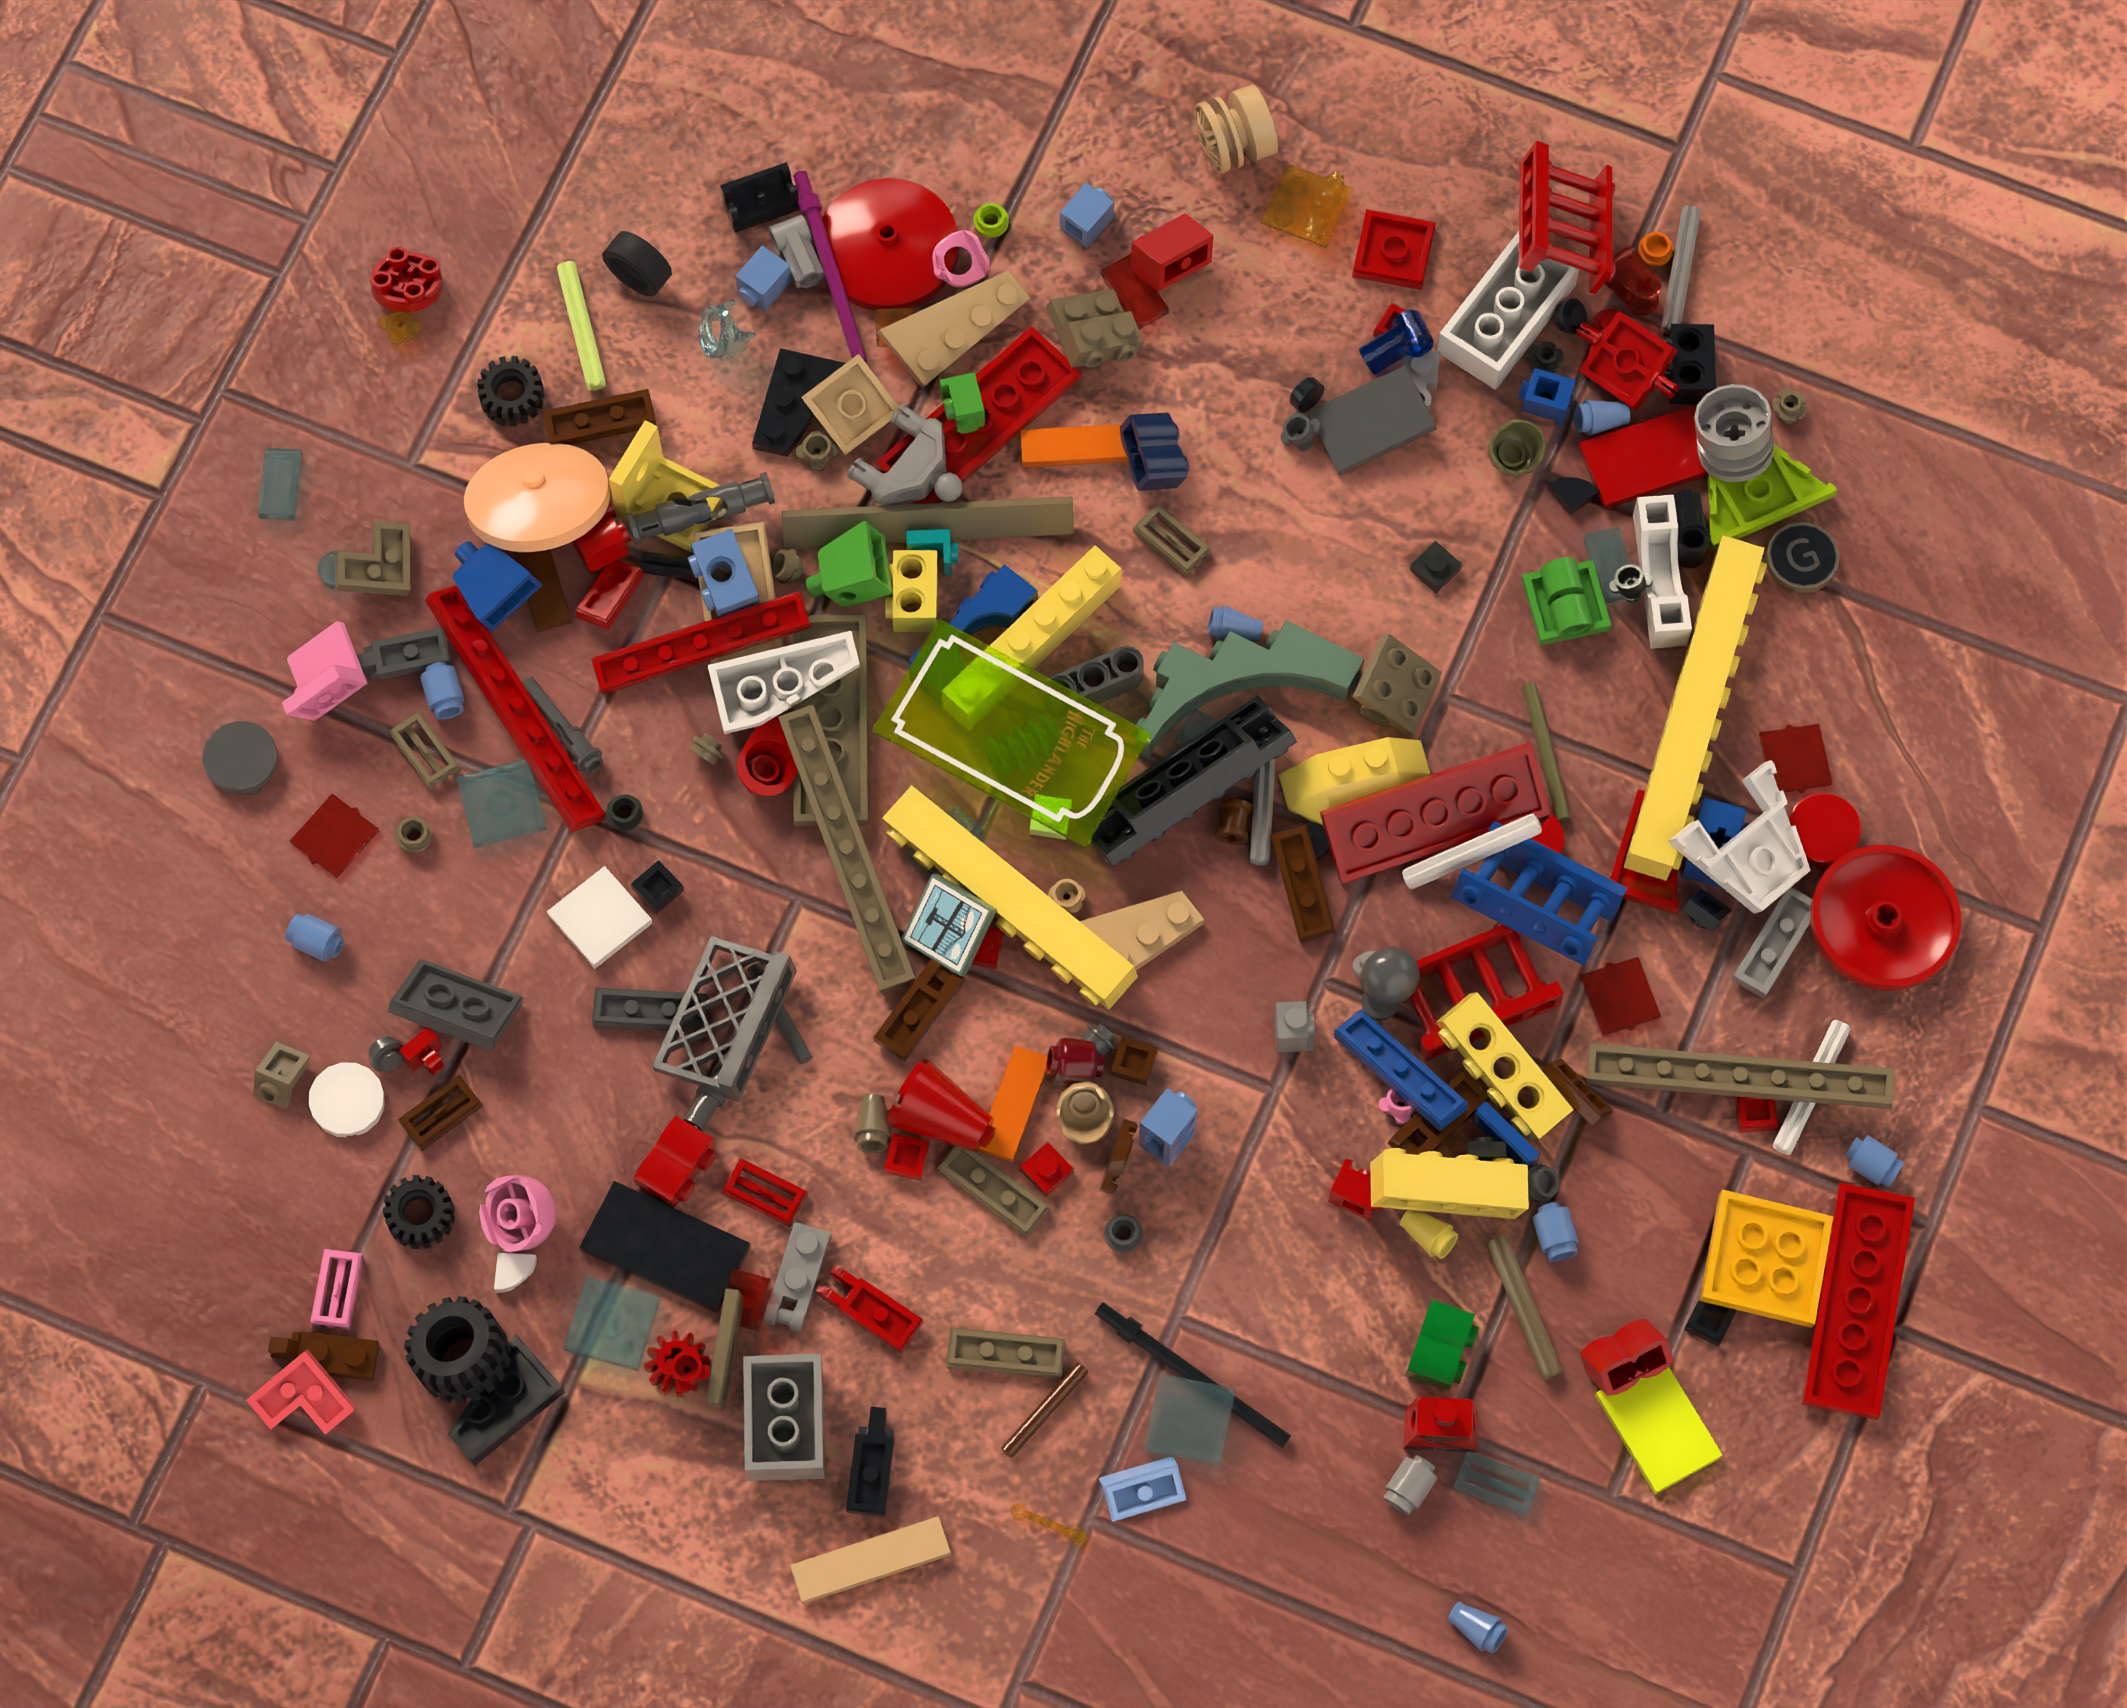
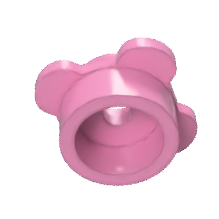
M1393 1089L1388 1091L1387 1098H1382L1379 1101L1380 1111L1391 1114L1395 1117L1396 1123L1400 1125H1405L1416 1112ZM1398 1103H1404L1405 1105L1401 1107Z

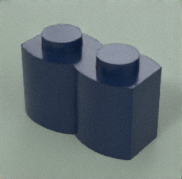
M1167 412L1129 415L1120 426V436L1124 451L1129 458L1131 476L1137 490L1178 488L1187 478L1189 464L1186 456L1183 455L1178 446L1179 429L1173 422L1170 414Z

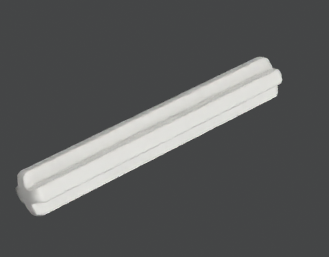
M1534 814L1526 815L1405 868L1402 871L1404 881L1410 889L1422 886L1539 835L1542 832L1540 822Z
M1833 1020L1813 1062L1835 1063L1849 1035L1850 1026L1842 1021ZM1793 1101L1773 1143V1148L1784 1155L1792 1153L1815 1103Z

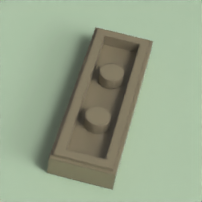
M954 1146L937 1167V1172L1026 1239L1050 1211L1048 1204L976 1151Z
M725 1289L705 1401L710 1409L723 1410L726 1407L745 1300L739 1290Z
M950 1327L946 1366L951 1369L1062 1379L1065 1338Z

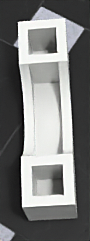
M1674 495L1637 497L1633 520L1639 565L1643 574L1649 573L1653 578L1652 586L1645 588L1643 591L1650 648L1687 646L1692 626L1688 596L1683 592L1679 573L1678 523Z

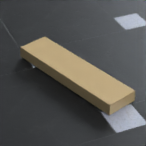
M939 1516L791 1564L790 1568L801 1602L805 1604L951 1556V1552Z

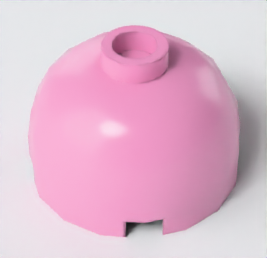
M510 1175L497 1178L487 1186L484 1193H489L486 1197V1203L480 1204L479 1215L481 1227L490 1243L499 1245L504 1249L502 1251L518 1252L535 1248L548 1238L555 1226L557 1211L555 1200L550 1190L540 1181L528 1176Z

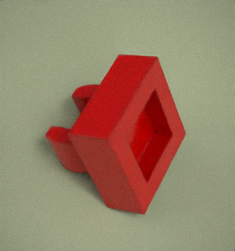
M426 1027L399 1049L403 1061L413 1072L423 1064L428 1072L434 1076L445 1067L441 1062V1057L437 1054L442 1049L441 1043L431 1028Z

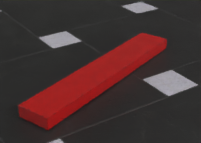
M798 591L593 657L591 661L600 691L605 695L810 629L812 626L802 593Z

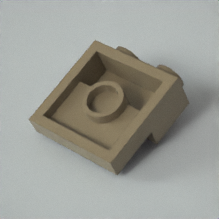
M1114 289L1051 299L1046 307L1071 368L1084 365L1090 368L1112 360L1119 362L1128 361L1136 356L1144 342L1132 312H1123Z

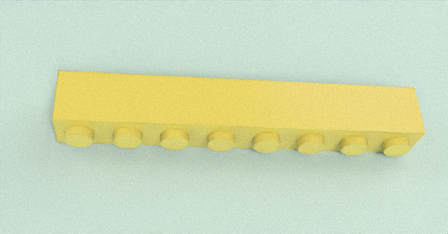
M912 785L882 818L888 829L885 834L892 842L900 848L906 844L915 852L913 855L914 859L925 869L930 870L934 867L943 874L942 877L996 908L997 911L994 917L998 919L995 923L997 927L1010 938H1013L1016 934L1026 943L1023 947L1035 959L1039 961L1043 957L1054 965L1051 968L1053 973L1067 984L1071 980L1082 988L1079 993L1093 1006L1096 1007L1100 1003L1109 1010L1138 978L1134 965Z

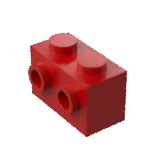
M1184 213L1132 242L1130 270L1159 292L1212 262L1214 235Z

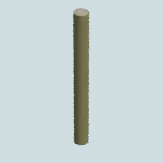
M1527 683L1522 686L1555 817L1560 823L1571 820V815L1536 683Z

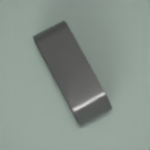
M1120 647L1048 678L1044 685L1057 692H1064L1069 695L1068 698L1090 708L1138 687L1143 680V656L1134 647ZM1123 664H1131L1136 669L1133 672L1125 673L1118 668ZM1089 678H1098L1103 683L1099 686L1091 687L1085 681ZM1043 690L1045 710L1054 718L1071 716V714H1068L1069 710L1075 714L1081 711L1064 701L1053 699L1051 694Z

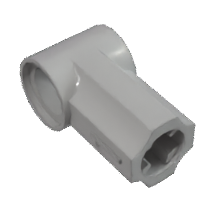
M803 215L768 227L771 241L778 256H783L784 261L790 264L791 276L796 288H810L825 278L823 268L812 246V236Z

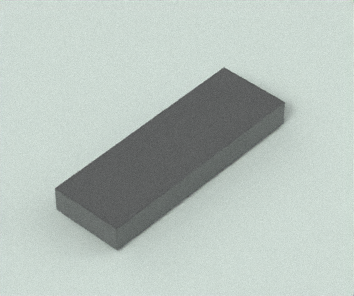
M595 988L593 1027L668 1031L685 992ZM697 993L696 995L699 1003L709 1000L708 994ZM708 1010L704 1011V1014H705L706 1018H707V1011H708ZM700 1014L686 1019L682 1026L683 1032L694 1033L705 1028Z

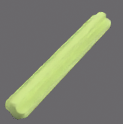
M573 261L562 262L558 264L557 270L586 386L589 391L601 390L606 386L576 263Z

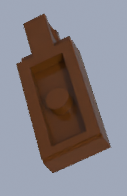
M302 1331V1333L293 1332L291 1339L271 1337L268 1352L273 1358L287 1359V1365H289L308 1349L330 1376L373 1381L380 1343L378 1340Z

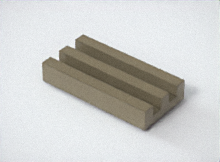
M1158 503L1133 527V533L1186 578L1192 573L1194 567L1197 568L1201 564V560L1204 557L1207 558L1211 554V547ZM1157 516L1198 552L1196 554L1192 553L1153 519ZM1147 526L1148 528H1150L1155 534H1157L1174 550H1176L1180 555H1182L1186 560H1188V562L1186 563L1181 557H1179L1175 552H1173L1169 547H1167L1163 542H1161L1145 527Z
M419 711L388 731L390 737L429 791L436 788L435 784L440 781L442 783L447 781L448 776L452 773L456 775L461 771L457 762ZM416 723L419 725L446 762V767H440L411 726ZM406 732L435 774L432 776L428 774L400 733Z

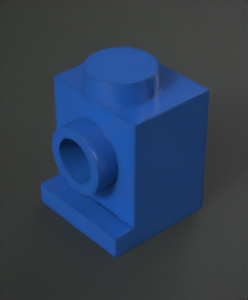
M1534 368L1531 380H1523L1518 400L1524 401L1522 411L1557 421V425L1563 426L1576 380Z

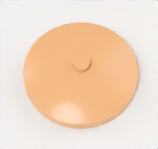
M561 443L531 444L504 452L483 465L468 483L464 495V507L471 529L486 543L500 549L516 552L543 551L568 544L590 531L601 520L608 508L610 486L605 468L589 452Z

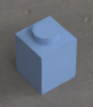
M1086 182L1060 211V229L1088 248L1114 219V202L1111 196L1101 188L1095 189Z
M763 245L735 276L739 297L750 306L757 305L764 311L771 306L792 282L790 264Z

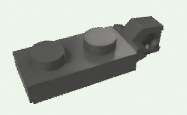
M441 627L371 641L370 646L363 648L364 653L357 654L364 676H369V680H382L425 671L427 666L437 662H445L447 665H451L444 628Z

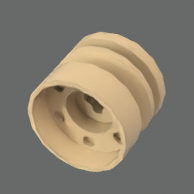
M1254 84L1229 93L1230 109H1228L1225 102L1219 96L1211 100V106L1206 101L1195 105V120L1201 146L1214 170L1219 175L1230 171L1231 165L1236 169L1243 166V149L1253 162L1278 153L1277 134L1271 114L1262 94Z

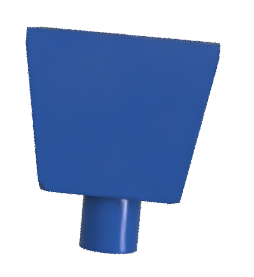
M467 541L461 544L455 551V557L461 562L462 566L454 572L453 580L475 617L491 632L542 586L541 582L502 550L488 543L478 550L471 541Z

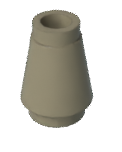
M879 1094L863 1096L854 1133L857 1148L866 1153L883 1152L891 1141L890 1127L887 1124L885 1098Z

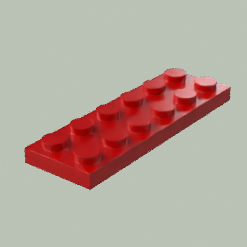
M1029 327L976 374L984 407L985 426L979 427L971 433L962 434L957 432L954 419L947 420L944 404L940 405L926 418H936L942 422L945 439L946 473L957 475L962 483L1020 433V430H1024L1082 378V372L1077 367L1071 368L1068 359L1034 327ZM907 434L876 462V469L883 474L889 472L914 441L915 437ZM933 488L925 499L913 501L912 503H941L943 500L936 495Z
M1525 743L1320 811L1337 876L1342 884L1465 843L1487 833L1494 821L1506 825L1529 814H1534L1538 819L1551 815L1534 749L1530 743Z
M1839 1183L1801 1405L1874 1420L1879 1419L1915 1197Z

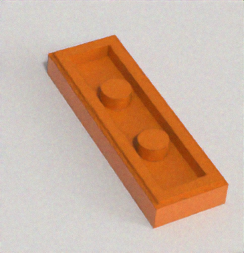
M1122 424L1020 430L1022 468L1129 462L1120 436V426Z
M1016 1045L1014 1046L990 1111V1115L994 1118L992 1126L997 1128L996 1133L988 1147L980 1146L977 1150L978 1152L1010 1163L1014 1162L1047 1072L1046 1055Z

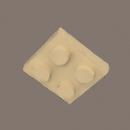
M859 354L801 397L845 455L889 423L895 411L902 413L898 409L897 403Z

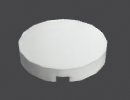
M342 1062L326 1068L316 1077L309 1091L308 1104L314 1121L323 1131L336 1137L358 1136L368 1132L378 1123L384 1111L385 1094L379 1078L369 1068L358 1063Z

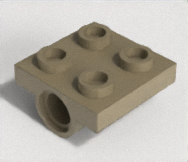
M1384 634L1380 636L1352 698L1362 704L1360 713L1367 720L1380 726H1392L1405 736L1414 735L1442 672L1391 634Z

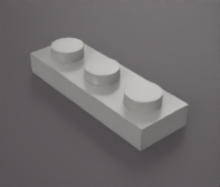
M1792 887L1783 894L1734 974L1732 981L1761 998H1766L1810 926L1811 898Z

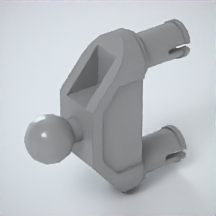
M905 404L898 407L902 412L901 414L898 411L894 412L891 423L909 433L915 439L889 472L883 474L867 464L863 459L858 458L855 461L858 468L851 465L847 474L849 479L854 480L871 491L873 499L884 506L901 505L925 499L933 488L941 500L947 502L954 501L960 497L963 484L957 475L946 473L945 439L942 422L936 418L925 419Z

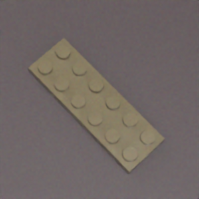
M866 614L809 615L812 628L794 633L793 644L851 631L860 667L794 705L793 711L812 704L814 705L858 825H868ZM797 773L793 779L794 826H818L799 773Z

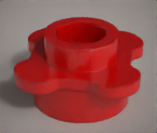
M694 1347L685 1348L683 1352L677 1354L673 1359H668L664 1365L666 1374L672 1375L676 1381L677 1390L682 1393L689 1392L692 1389V1385L700 1380L705 1381L710 1377L709 1366L702 1364L698 1357V1350ZM690 1367L691 1371L689 1373H685L684 1368Z

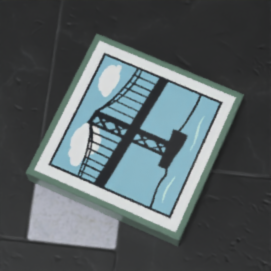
M932 874L901 940L931 959L933 958L956 974L965 976L997 909L939 874Z

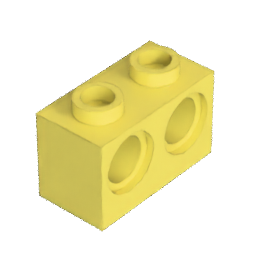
M893 550V563H889L893 597H886L885 600L886 619H892L893 632H935L937 630L938 607L937 550ZM910 570H915L920 573V575L914 579H909L903 576L904 573ZM908 604H916L920 609L915 612H906L903 610V607Z

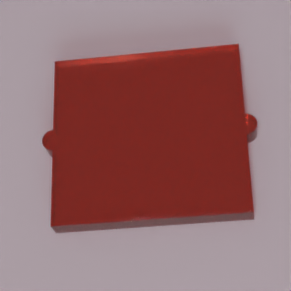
M1819 724L1799 727L1787 725L1785 729L1759 732L1764 762L1773 761L1777 773L1773 775L1779 791H1784V793L1792 791L1804 793L1806 789L1832 785Z
M332 793L292 837L290 843L308 856L311 864L317 863L337 879L379 832V829L360 815L357 807L351 808Z
M1639 957L1616 964L1607 962L1603 968L1580 975V980L1602 1036L1627 1028L1633 1031L1636 1025L1661 1017Z

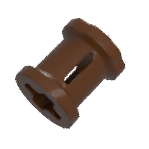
M1238 798L1221 800L1219 806L1220 810L1223 811L1221 826L1215 831V838L1220 842L1231 845L1246 844L1249 837L1245 832L1247 817L1252 813L1253 805Z

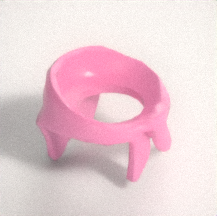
M961 230L948 235L935 246L933 251L934 274L938 279H943L952 287L964 288L978 283L987 276L990 270L989 258L978 237L971 231ZM962 247L970 254L972 263L969 271L965 274H952L945 267L944 256L950 248Z

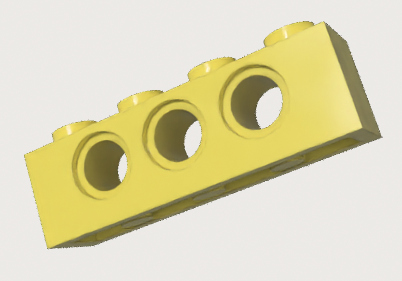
M1478 992L1468 994L1436 1022L1441 1029L1438 1032L1439 1037L1451 1050L1457 1048L1463 1055L1465 1060L1462 1064L1473 1078L1478 1079L1481 1077L1489 1087L1486 1091L1488 1097L1498 1108L1505 1107L1513 1116L1510 1123L1522 1137L1526 1138L1529 1136L1531 1139H1540L1574 1110ZM1475 1028L1480 1029L1486 1038L1485 1044L1480 1050L1472 1047L1469 1040L1470 1034ZM1498 1058L1505 1059L1509 1064L1510 1070L1504 1079L1498 1078L1494 1073V1063ZM1523 1087L1529 1088L1533 1093V1103L1528 1108L1522 1107L1518 1102V1093Z

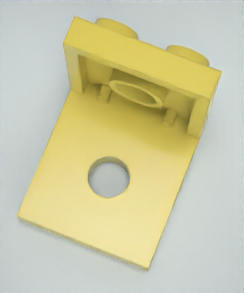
M646 420L609 478L616 516L628 521L627 513L632 512L633 515L655 509L657 504L675 498L689 499L695 493L720 486L664 458L658 426ZM717 497L706 498L711 508V514L716 512L723 502V499ZM710 522L706 524L695 523L684 531L668 536L662 533L657 536L692 553V532L706 530Z

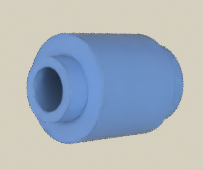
M437 662L427 666L426 672L420 676L429 710L435 714L437 719L441 720L458 716L464 711L463 703L465 698L456 668L447 665L445 662Z
M296 914L290 921L285 935L286 941L291 942L293 948L324 962H327L331 957L336 958L344 945V937H341L342 930L340 927L311 914Z
M1869 1135L1866 1136L1864 1141L1856 1137L1845 1155L1851 1160L1847 1167L1877 1186L1881 1183L1888 1188L1905 1163L1897 1158L1898 1153Z
M1558 1202L1539 1207L1537 1209L1538 1214L1533 1216L1532 1220L1542 1253L1547 1254L1549 1262L1563 1261L1577 1255L1578 1250L1576 1246L1579 1244V1240L1569 1208L1560 1207Z

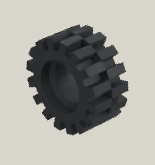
M505 356L499 357V365H496L492 360L488 363L489 371L483 368L480 373L482 379L477 381V391L484 413L487 412L488 418L492 421L497 418L498 424L503 426L506 420H509L510 427L517 426V419H521L522 424L528 423L527 416L530 414L535 418L538 415L537 408L542 409L544 404L542 398H545L541 376L538 374L537 368L534 365L530 367L529 361L524 358L519 363L518 356H511V362H506ZM517 381L524 386L525 390L519 399L504 401L497 395L498 388L506 382Z
M412 1175L413 1180L407 1181L405 1177L400 1180L402 1185L397 1187L394 1184L390 1188L392 1194L385 1196L384 1202L386 1206L383 1207V1215L394 1239L397 1238L400 1244L405 1247L407 1244H410L412 1249H419V1245H424L425 1249L432 1247L431 1242L435 1240L438 1244L442 1242V1235L444 1233L449 1235L452 1230L450 1224L454 1223L455 1220L453 1213L455 1210L448 1191L444 1189V1186L439 1181L435 1183L432 1177L426 1176L424 1180L419 1175ZM417 1199L427 1200L433 1205L431 1219L422 1225L410 1224L404 1216L407 1205Z

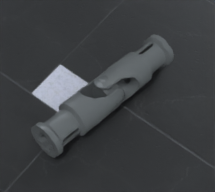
M763 472L760 473L759 478L743 483L733 481L695 493L689 499L670 500L657 504L653 510L636 515L630 512L626 516L634 543L638 545L641 544L642 539L662 533L665 536L678 533L693 526L695 523L706 524L746 512V508L768 502L770 505L774 504L775 499L767 473ZM717 497L723 499L722 506L711 514V508L706 498Z

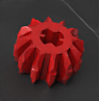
M673 1330L671 1332L672 1341L667 1342L660 1335L657 1337L660 1349L655 1347L647 1349L648 1356L653 1360L647 1361L644 1367L647 1372L653 1373L649 1378L652 1386L662 1383V1394L667 1395L675 1387L677 1396L683 1397L684 1393L676 1388L675 1379L672 1375L666 1374L664 1370L665 1362L668 1359H673L687 1347H694L698 1350V1357L702 1364L708 1366L711 1364L709 1356L702 1355L706 1350L703 1342L693 1344L694 1335L692 1333H687L681 1341L678 1331ZM690 1367L684 1368L685 1373H689L691 1371ZM697 1383L692 1385L691 1389L693 1392H696L699 1389Z

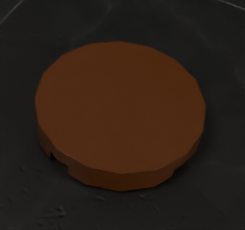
M1123 1119L1101 1181L1100 1191L1109 1194L1116 1192L1118 1185L1111 1182H1115L1116 1178L1123 1174L1134 1141L1133 1134L1128 1132H1136L1138 1128L1137 1122Z

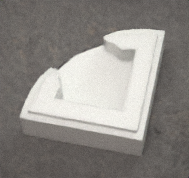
M498 1252L494 1283L495 1293L511 1291L515 1289L514 1287L525 1281L535 1269L536 1255Z

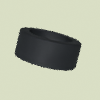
M620 231L602 253L603 261L608 269L626 286L644 296L653 297L672 275L671 266L664 256L649 242L631 232Z

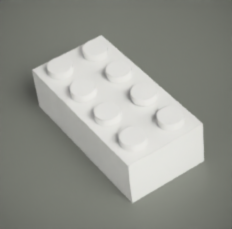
M1518 231L1439 333L1437 352H1440V355L1496 390L1552 318L1557 306L1562 304L1575 288L1579 269L1548 258L1544 261L1541 260L1532 273L1520 269Z

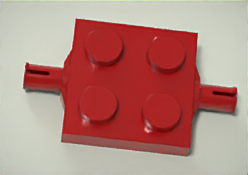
M1618 311L1609 326L1601 332H1598L1586 322H1583L1580 327L1589 332L1590 335L1579 328L1577 329L1576 335L1592 344L1588 357L1578 371L1638 411L1649 393L1655 388L1667 395L1668 398H1673L1676 394L1667 389L1666 385L1676 392L1679 391V385L1664 376L1666 368L1678 350L1624 313Z

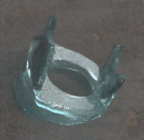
M734 300L722 304H714L713 306L708 305L703 310L699 340L704 355L707 358L723 360L734 357L747 349L748 341L756 337L755 332L740 331L727 310L735 304ZM712 321H720L719 342H717L713 335Z

